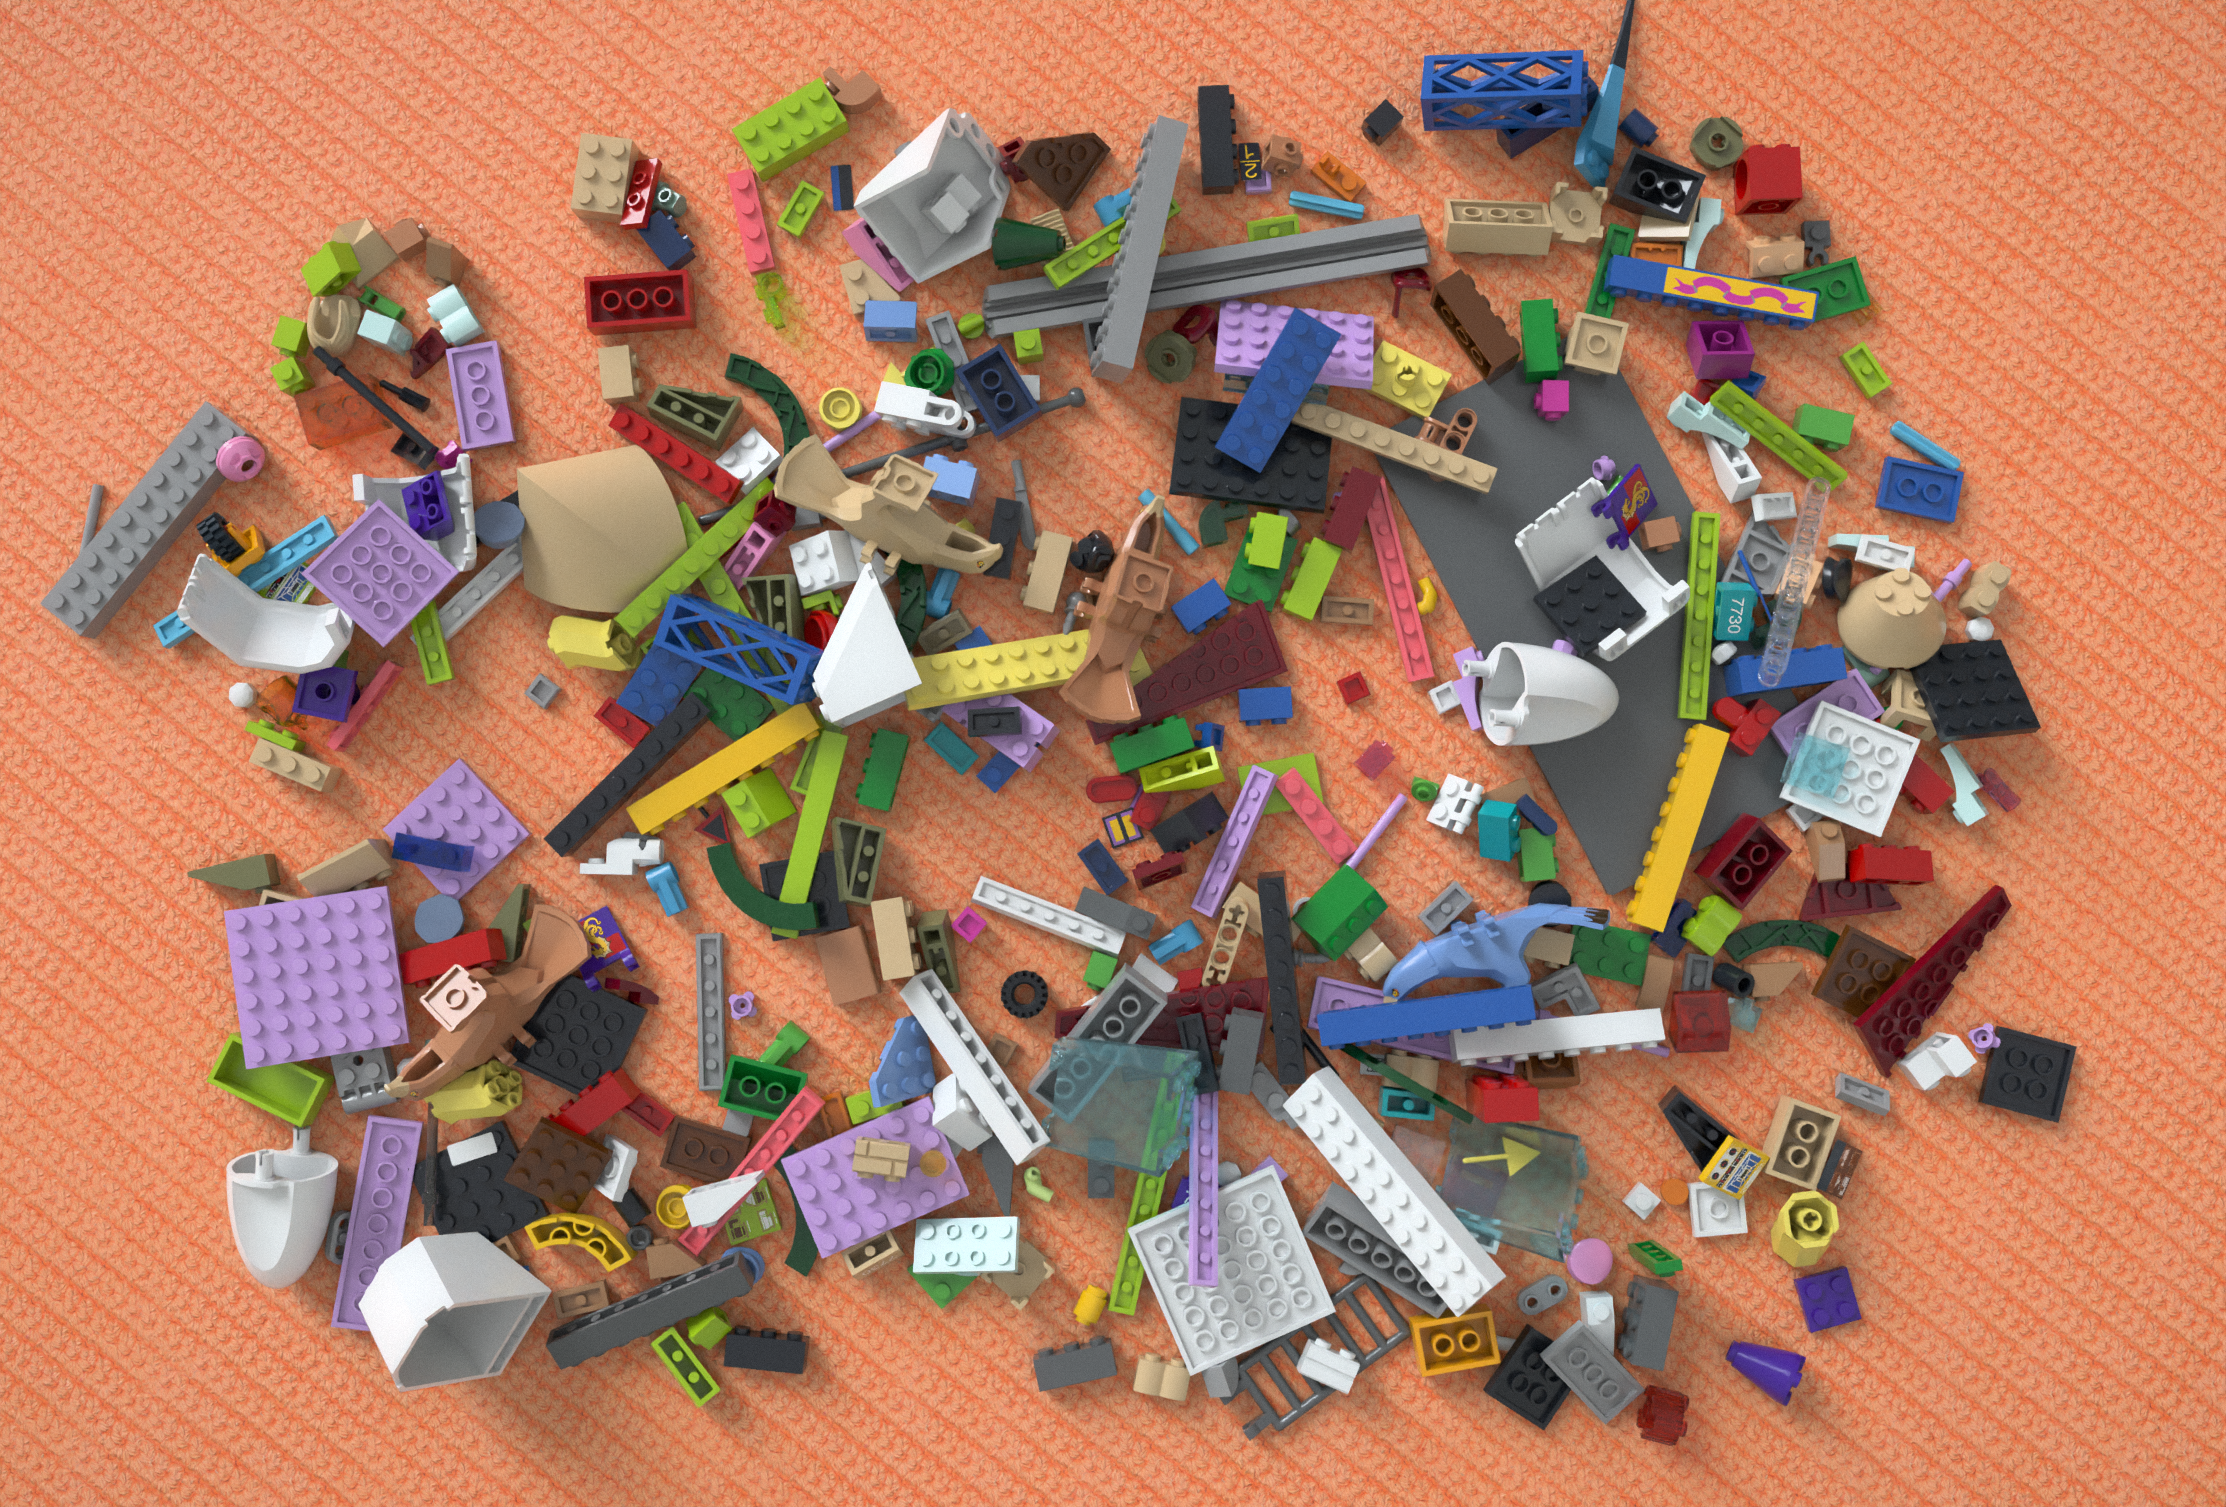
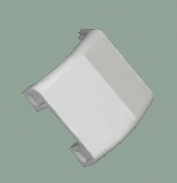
M463 453L458 455L455 468L440 471L454 532L438 541L425 540L454 566L459 573L472 570L476 565L477 559L470 457L468 454ZM364 474L352 475L354 501L364 504L367 510L380 499L410 527L401 490L429 474L408 478H372Z
M1591 477L1577 488L1576 493L1573 491L1558 502L1555 509L1552 507L1535 520L1536 524L1533 525L1531 523L1516 534L1515 544L1540 592L1597 555L1647 611L1645 617L1624 631L1618 628L1598 644L1599 648L1592 652L1607 661H1613L1685 606L1690 598V586L1683 580L1674 586L1665 581L1651 566L1630 537L1629 546L1624 551H1621L1618 545L1613 549H1609L1606 543L1607 537L1619 530L1612 517L1605 519L1603 513L1598 518L1594 517L1591 507L1605 499L1608 495L1603 484Z
M205 554L198 555L177 609V615L183 623L237 665L297 674L332 667L349 645L355 622L333 602L315 606L262 598L215 560L209 559Z

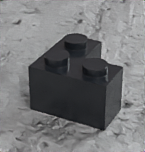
M1212 791L1150 831L1164 853L1171 851L1183 853L1191 848L1189 844L1191 841L1196 845L1208 838L1206 832L1210 836L1222 829L1223 827L1220 823L1229 817Z

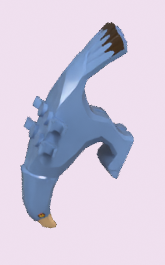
M1538 903L1495 916L1491 915V913L1486 914L1485 910L1474 913L1477 922L1469 925L1466 922H1461L1460 918L1450 922L1452 931L1426 942L1420 940L1391 969L1383 986V1003L1403 1001L1415 989L1427 982L1442 977H1488L1500 983L1501 988L1529 984L1531 973L1523 958L1524 950L1539 927L1544 924H1572L1604 930L1609 926L1611 919L1610 911L1602 908Z

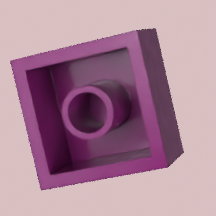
M1692 321L1685 346L1696 379L1748 378L1755 352L1744 321Z

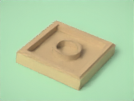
M1700 191L1685 224L1642 215L1638 233L1639 240L1690 241Z

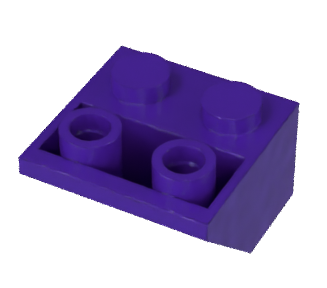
M436 470L401 490L410 528L424 540L438 541L454 532L440 471Z

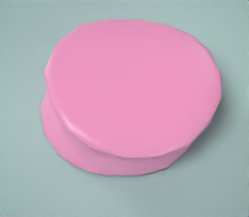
M1588 1238L1577 1242L1571 1248L1567 1258V1268L1571 1276L1578 1282L1592 1285L1602 1282L1607 1277L1613 1263V1254L1609 1246L1596 1238Z

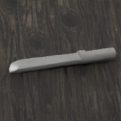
M1021 460L1011 461L1016 485L1013 488L1016 501H1021L1024 504L1020 525L1021 539L1026 548L1033 550L1036 534Z

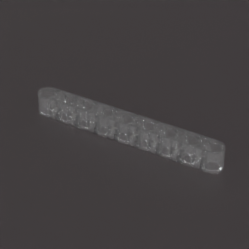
M1815 477L1808 481L1801 499L1758 670V680L1766 687L1779 685L1788 666L1831 490L1830 483L1822 477ZM1785 601L1792 602L1794 605L1787 604ZM1779 623H1783L1788 627H1783ZM1773 646H1779L1783 650L1775 649ZM1767 669H1774L1777 673H1772Z

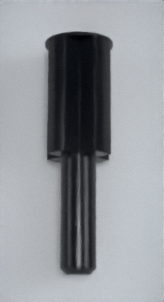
M385 380L379 382L380 387L398 395L401 401L422 412L429 408L430 398L407 387L401 389Z

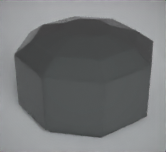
M636 1224L626 1234L627 1242L634 1251L645 1250L654 1239L653 1230L646 1224Z

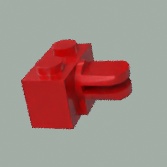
M1725 697L1717 700L1712 708L1714 717L1730 729L1726 746L1741 757L1753 755L1782 714L1761 698L1751 700L1745 707L1732 697Z

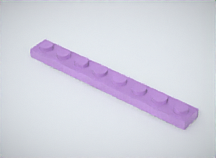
M1190 1086L1189 1286L1215 1288L1218 1286V1091L1193 1096Z

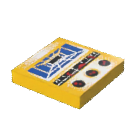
M1728 1135L1698 1178L1703 1183L1740 1200L1770 1157L1766 1153Z

